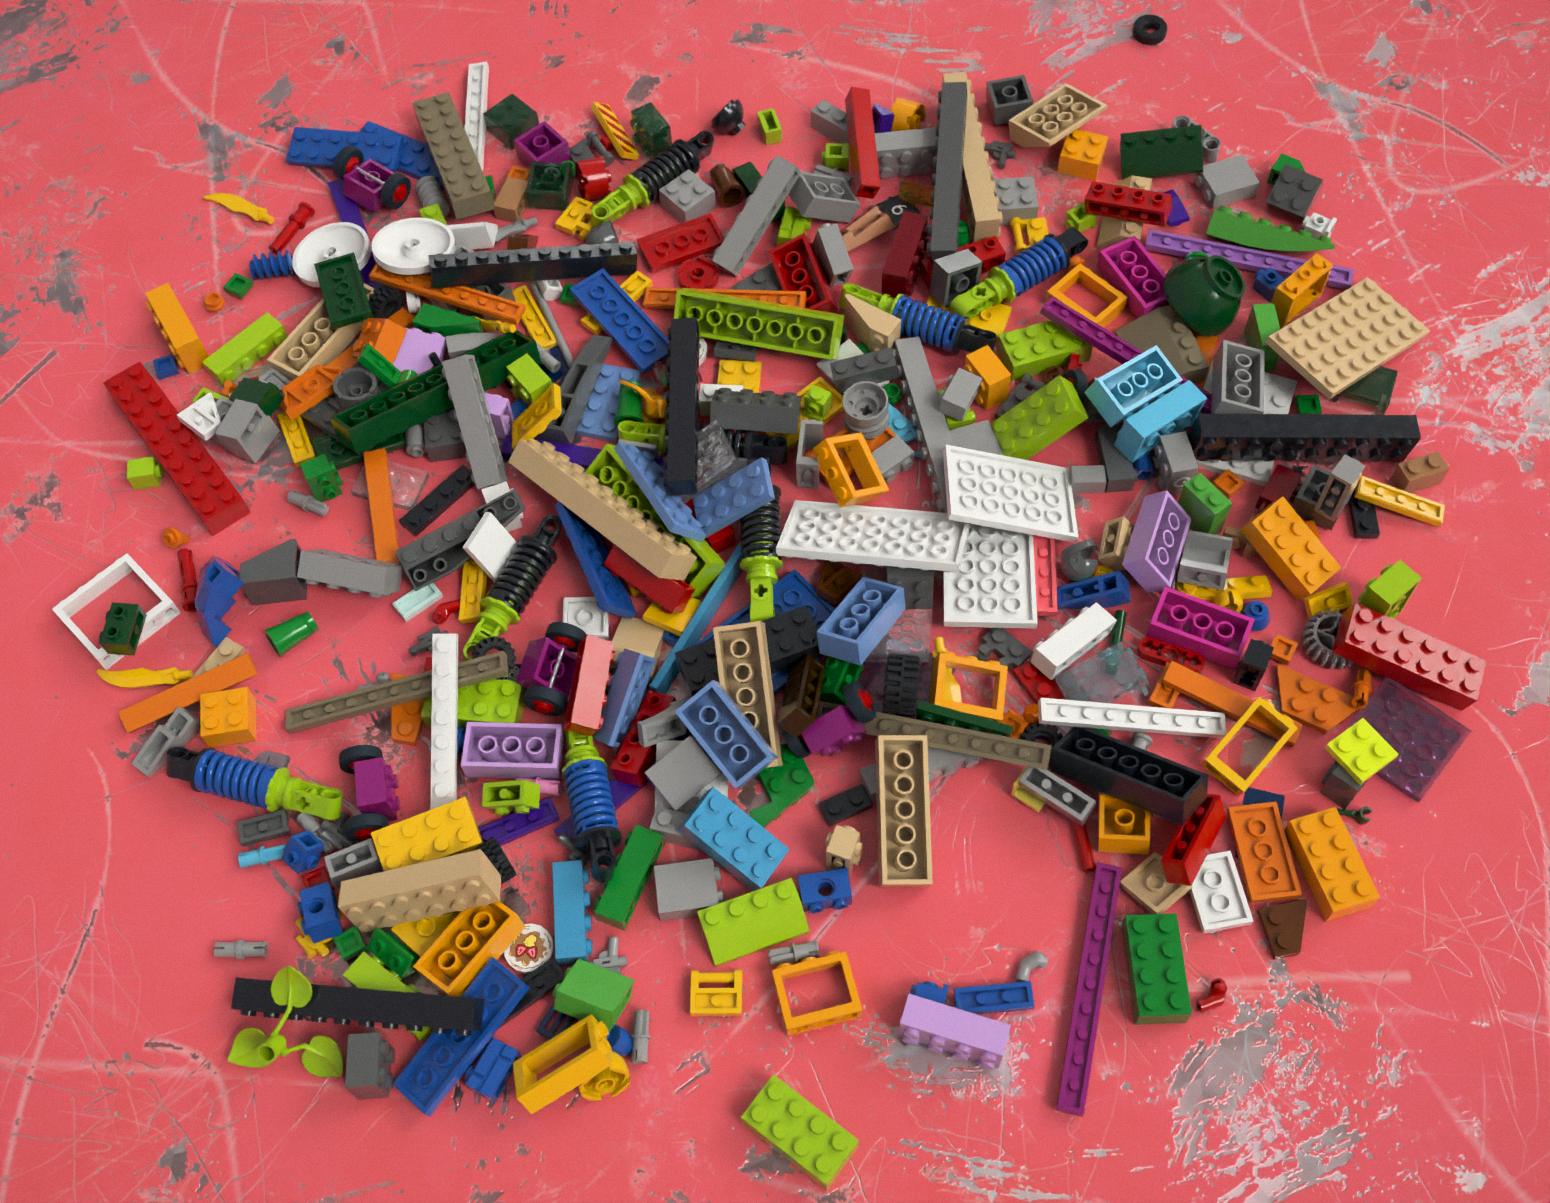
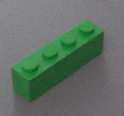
M639 825L635 826L633 832L629 831L625 839L626 847L623 853L620 852L616 858L614 876L609 882L604 884L605 891L602 897L599 896L594 904V911L598 921L624 931L665 845L663 834Z

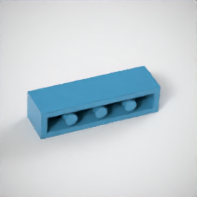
M582 860L553 863L555 956L559 966L574 965L578 958L589 962V955H593L592 939L588 940V931L592 930L591 915H587V907L591 906L590 891L586 892V883H590L589 868H585Z

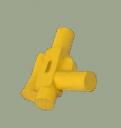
M301 917L295 921V925L305 936L301 926V921L305 919ZM299 935L296 937V940L304 949L308 959H312L316 956L317 952L321 957L329 953L330 950L325 944L333 940V937L313 943L310 935H306L304 938Z

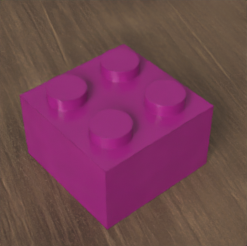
M545 121L513 140L517 157L539 178L547 174L545 172L546 166L554 165L559 167L562 162L571 159L568 142ZM553 167L548 168L549 173L553 171L551 170Z

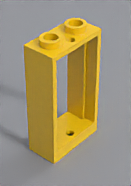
M1260 696L1247 708L1200 764L1237 796L1245 792L1298 729L1290 717L1280 714L1274 709L1275 706L1269 700L1262 699ZM1257 709L1285 733L1244 780L1216 756Z
M591 1014L513 1062L517 1100L531 1114L612 1065L610 1056L612 1048L607 1040L609 1031L604 1022H598ZM586 1044H591L590 1049L537 1081L538 1074Z

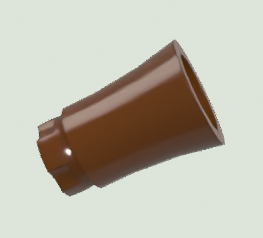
M716 164L714 168H711V180L716 188L721 205L725 207L738 205L745 197V189L738 183L731 170L724 164Z

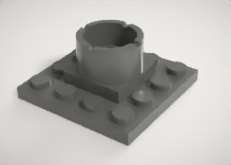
M358 362L350 369L341 372L334 379V394L326 397L316 406L302 413L301 416L338 440L330 417L389 389V387ZM375 445L369 447L365 452L370 451ZM362 452V453H357V454L360 455L361 457L364 456V455H363V452Z

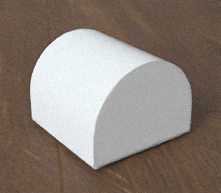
M558 279L537 281V285L545 300L553 301L562 295L563 288Z

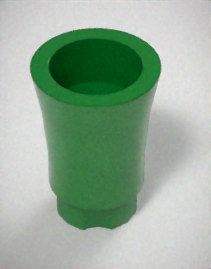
M626 380L641 388V384L639 382ZM620 384L614 424L618 427V424L625 420L644 423L642 396L631 388Z
M305 612L276 626L264 629V633L279 657H282L291 648L316 632L318 626L311 614Z

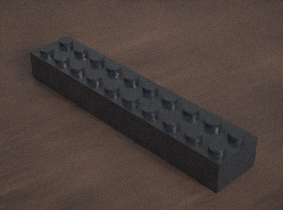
M1198 414L1187 434L1196 460H1242L1245 462L1251 460H1263L1266 462L1273 460H1285L1287 462L1295 460H1306L1308 462L1327 460L1335 462L1341 460L1345 454L1358 461L1400 462L1405 460L1421 439L1416 415Z

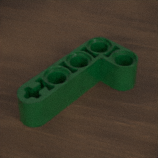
M747 162L732 169L733 176L745 189V197L748 198L754 193L756 184L762 176L752 162ZM785 200L771 223L783 217Z

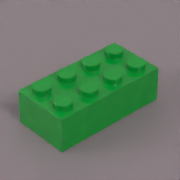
M1177 913L1126 915L1121 928L1134 1024L1187 1023L1192 1015Z

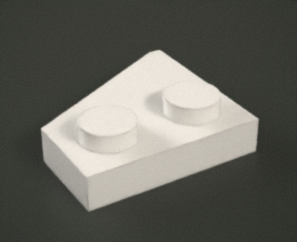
M210 392L177 414L181 423L205 441L215 435L218 426L221 424L213 395Z

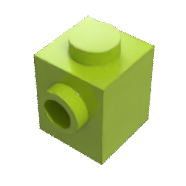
M154 457L127 460V479L134 490L161 485V477L164 475L163 468Z

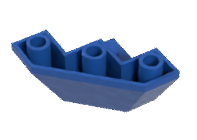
M213 555L200 569L195 607L204 636L217 647L232 630L221 618L235 604L236 601L232 596L244 582L237 576L239 572L229 562Z

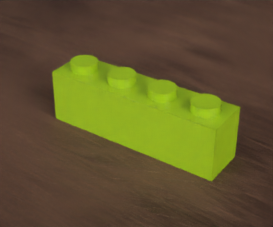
M267 312L202 361L208 374L224 387L225 381L233 382L255 363L267 356L273 349L281 345L288 336L283 325Z
M364 951L343 974L346 980L355 988L422 994L413 984L410 983L406 986L402 983L401 980L403 978L398 976L393 970H386L383 967L384 963L374 954L370 957ZM423 1026L422 1031L409 1032L423 1043L431 1033V1027Z

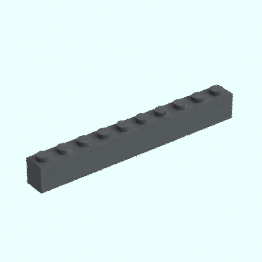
M967 82L942 83V91H938V103H941V107H937V120H940V123H936V136H939V138L935 140L937 156H934L933 167L936 169V173L932 174V185L935 186V190H931V203H934V207H930V220H933V222L928 227V235L931 237V242H927V254H931L932 263L936 259L957 253L968 97Z

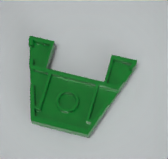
M780 744L783 766L765 768L758 774L771 803L749 811V815L763 828L773 820L778 819L782 812L797 803L815 787V782L804 759L797 757L787 744Z

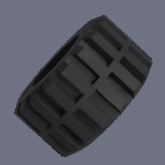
M889 654L886 663L883 694L884 713L911 716L915 714L921 663L919 656Z

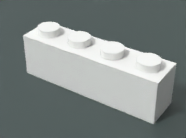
M1097 602L1089 608L1085 607L1080 611L1078 617L1075 619L1070 618L1061 630H1054L1048 637V640L1045 642L1040 641L1032 650L1034 654L1030 662L1052 680L1111 634L1117 619Z

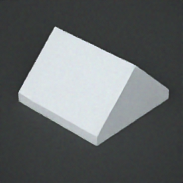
M478 222L446 225L454 235L455 247L462 242L471 250L494 248L498 230L497 224Z

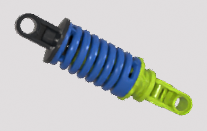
M1075 227L1069 228L1059 236L1047 234L1043 239L1026 250H1023L1001 265L993 267L988 273L989 278L983 279L980 284L954 298L950 304V309L958 314V317L959 315L968 316L971 320L982 311L987 310L993 305L996 306L1002 301L1011 303L1016 297L1050 278L1053 274L1067 269L1070 265V258L1084 251L1088 246L1089 240Z
M846 283L843 285L839 303L842 309L845 310V295L850 294L901 319L900 335H907L909 338L920 337L923 343L944 348V350L952 352L954 355H957L961 349L972 353L986 345L992 351L994 350L997 335L992 331L970 325V317L959 315L958 317V314L954 313L950 317L949 311L943 312L941 308L935 310V306L930 305L928 307L927 303L921 304L918 300L913 301L912 298L906 297L904 294H898L896 298H892L888 294L882 295L856 284Z
M564 730L567 747L565 759L567 764L562 769V776H564L566 781L565 784L576 838L575 846L579 852L588 854L594 880L606 883L614 876L616 865L614 848L622 841L621 831L617 827L618 821L616 819L614 803L612 802L611 787L609 786L608 766L605 760L599 757L598 749L593 746L592 736ZM600 865H605L608 868H601Z
M173 747L166 751V775L171 778L189 781L193 791L211 793L212 795L236 800L237 802L252 804L253 806L267 809L270 812L278 811L281 807H284L286 810H296L301 813L319 816L326 820H335L342 815L343 792L341 790L303 781L299 777L291 778L288 768H276L273 765L268 766L265 763L243 759L239 756L226 755L224 752H218L210 747L204 748L200 753L183 747Z

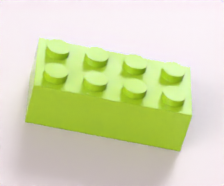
M1049 320L998 334L996 351L1003 365L1010 372L1011 382L1021 380L1025 374L1031 376L1042 374L1051 366L1067 367L1069 366L1072 353L1080 355L1079 363L1090 360L1093 346Z
M1059 375L990 425L1004 456L1028 460L1089 417L1073 383Z
M492 679L459 688L457 723L461 727H466L467 722L521 723L526 690L516 681ZM432 696L425 697L421 714L427 728H431Z
M774 1074L741 1116L742 1124L826 1191L859 1147V1140Z

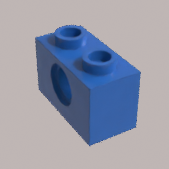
M847 868L798 875V886L804 912L808 911L814 914L832 907L835 910H840L852 904V893ZM829 889L832 893L828 896H822L819 894V891Z
M329 881L299 891L301 902L297 904L301 916H304L305 919L301 921L305 936L310 935L313 943H317L343 934L336 896Z

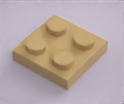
M1157 852L1150 855L1120 881V887L1152 914L1164 913L1193 887V884L1192 886L1168 883L1161 864L1162 856Z

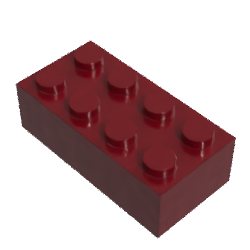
M907 211L903 212L882 272V295L888 294L890 297L896 298L898 294H904L906 297H911L914 287L912 282L917 280L919 273L917 267L918 265L920 266L921 260L924 259V254L922 253L923 250L927 251V242H929V239L926 238L928 237L929 227L927 225L928 216Z

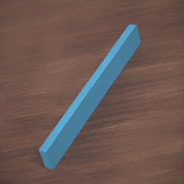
M741 542L737 545L726 566L720 572L652 680L650 688L653 692L666 694L680 672L675 652L692 647L700 640L743 571L740 568L742 560Z

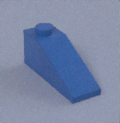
M1120 571L1057 587V609L1089 608L1096 602L1102 608H1110L1131 602L1129 582Z

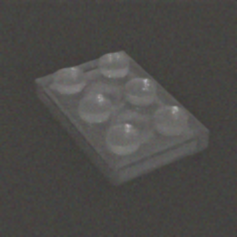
M388 461L394 507L410 511L415 507L429 479L428 471ZM364 464L351 489V493L353 496L369 500Z

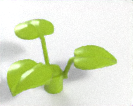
M283 967L277 972L272 981L271 994L275 1003L287 1005L284 1015L268 1038H266V1035L261 1030L250 1027L241 1030L234 1040L227 1061L240 1066L261 1068L274 1062L280 1055L285 1057L289 1053L306 1049L302 1054V1063L308 1072L318 1077L340 1078L344 1071V1059L339 1046L331 1038L316 1035L311 1039L310 1045L304 1043L286 1048V1039L279 1034V1031L292 1011L293 1006L301 1008L308 1004L312 997V987L308 979L294 967Z

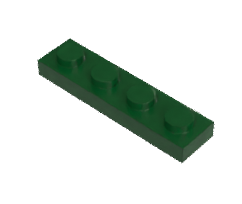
M919 700L916 711V719L1012 737L1013 726Z

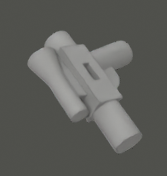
M616 937L609 938L608 950L601 952L599 959L589 961L592 964L621 974L620 967L628 965L626 956L618 957L617 955L619 938Z

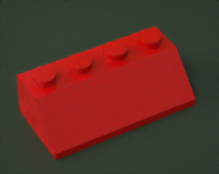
M805 233L768 251L783 291H805L807 295L806 309L829 313L838 311L813 243Z

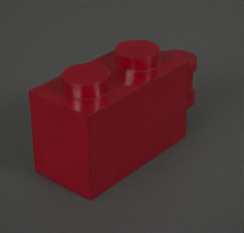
M1278 464L1258 498L1255 508L1259 509L1257 514L1282 496L1292 506L1294 501L1291 498L1293 495L1297 496L1302 484H1300V480L1303 475Z

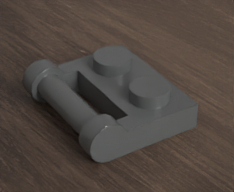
M595 131L589 132L585 139L569 148L574 162L596 158L588 148L592 145L604 157L606 167L612 164L615 159L612 153L608 152L600 142L599 136Z

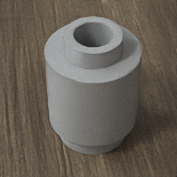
M419 424L408 428L405 432L406 452L413 457H421L427 453L424 427Z

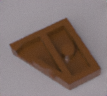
M824 560L817 595L836 605L850 593L860 581L862 575L839 562Z
M1306 899L1259 908L1257 911L1274 960L1295 956L1300 953L1307 907Z

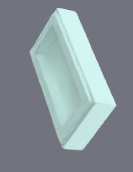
M431 583L418 591H415V589L411 590L393 602L392 605L404 621L407 622L443 598V595L435 584Z

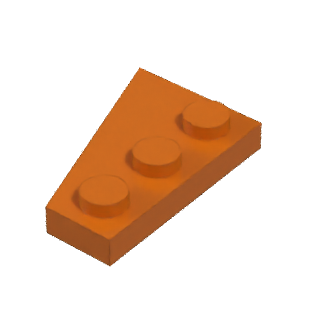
M391 673V681L408 677V675ZM425 698L391 707V729L394 743L411 746L417 745L424 724L421 714Z

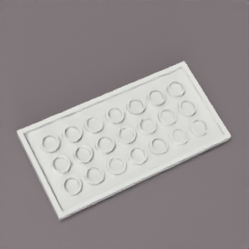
M795 500L776 546V554L787 558L799 557L809 560L820 559L831 562L842 561L852 562L853 564L863 563L876 566L917 568L925 571L959 572L971 524L948 520V513L859 505L840 508L839 504Z

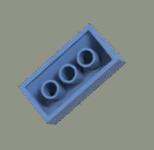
M624 648L623 652L619 653L616 661L618 667L615 675L611 676L608 684L610 690L604 708H602L603 724L601 729L595 732L593 739L611 747L621 748V742L627 736L632 720L637 716L656 661L655 658Z

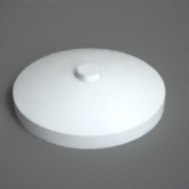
M408 218L398 220L383 227L373 238L372 252L376 263L387 271L402 275L423 274L429 272L428 255L454 254L455 239L452 231L439 221L428 218Z
M337 222L322 226L308 234L299 243L292 258L293 269L303 283L312 287H320L314 266L315 263L354 252L359 270L361 271L370 258L372 250L371 241L364 229L353 223Z

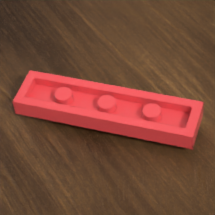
M1033 535L1037 616H1057L1055 539Z

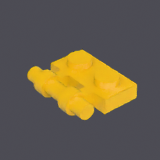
M576 196L556 221V229L570 235H574L578 230L580 231L578 238L584 241L587 233L593 228L591 224L593 203ZM586 218L590 219L587 224L584 223Z

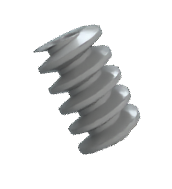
M425 176L419 179L415 185V192L422 207L438 203L445 218L450 212V206L445 199L438 180L434 176Z

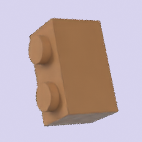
M507 177L505 183L500 187L497 198L493 200L495 207L493 210L496 219L512 223L521 219L533 195L529 181Z
M1434 452L1399 463L1391 476V480L1396 488L1412 493L1441 484L1449 468L1440 453Z

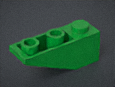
M423 303L412 321L414 328L429 334L432 332L439 333L443 337L466 333H483L479 319Z

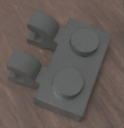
M992 628L982 638L981 643L983 645L978 648L979 654L976 657L978 660L985 662L994 652L1001 658L998 660L1000 665L1008 666V670L1010 667L1015 669L1024 664L1032 656L1033 651L1003 628Z

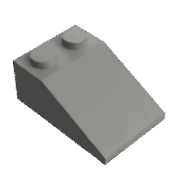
M220 397L215 404L222 422L233 401ZM265 415L266 418L246 451L224 446L216 435L210 439L238 457L256 463L280 430L270 416Z

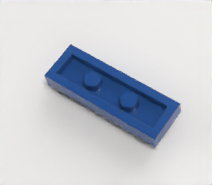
M1031 981L954 988L953 991L956 1008L977 1015L1031 1010L1035 1007Z

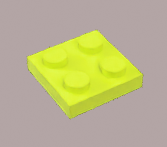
M1364 718L1337 736L1325 747L1330 755L1359 785L1399 755Z

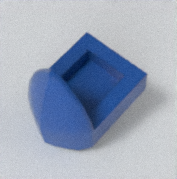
M614 1025L612 1030L609 1031V1035H607L612 1051H615L620 1056L631 1054L633 1040L630 1034L622 1027Z

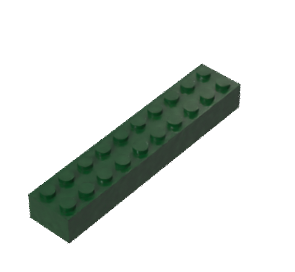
M517 330L514 333L507 332L459 355H474L484 391L496 388L500 383L506 381L508 376L506 366L525 354H528L537 365L542 363L536 341ZM443 364L331 416L330 420L337 439L356 454L367 451L369 447L377 443L386 442L388 438L404 433L408 428L422 424L426 419L435 415H441L445 410L453 407V401L450 400L448 395V382L442 373Z

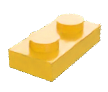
M1345 582L1303 598L1308 619L1312 615L1315 616L1319 611L1324 613L1328 608L1334 613L1337 609L1341 610L1353 605L1349 585Z

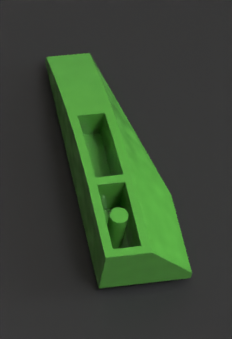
M1223 205L1220 208L1214 209L1206 232L1208 235L1235 243L1268 250L1318 251L1334 249L1335 243H1332V239L1321 235L1319 238L1312 237L1311 232L1305 230L1296 232L1291 230L1292 227L1284 224L1277 226L1271 224L1272 221L1267 219L1251 218V213L1240 211L1237 214L1232 212L1233 208Z

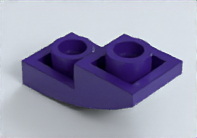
M1172 189L1162 192L1172 194V210L1167 224L1171 227L1189 221L1187 211L1175 191Z

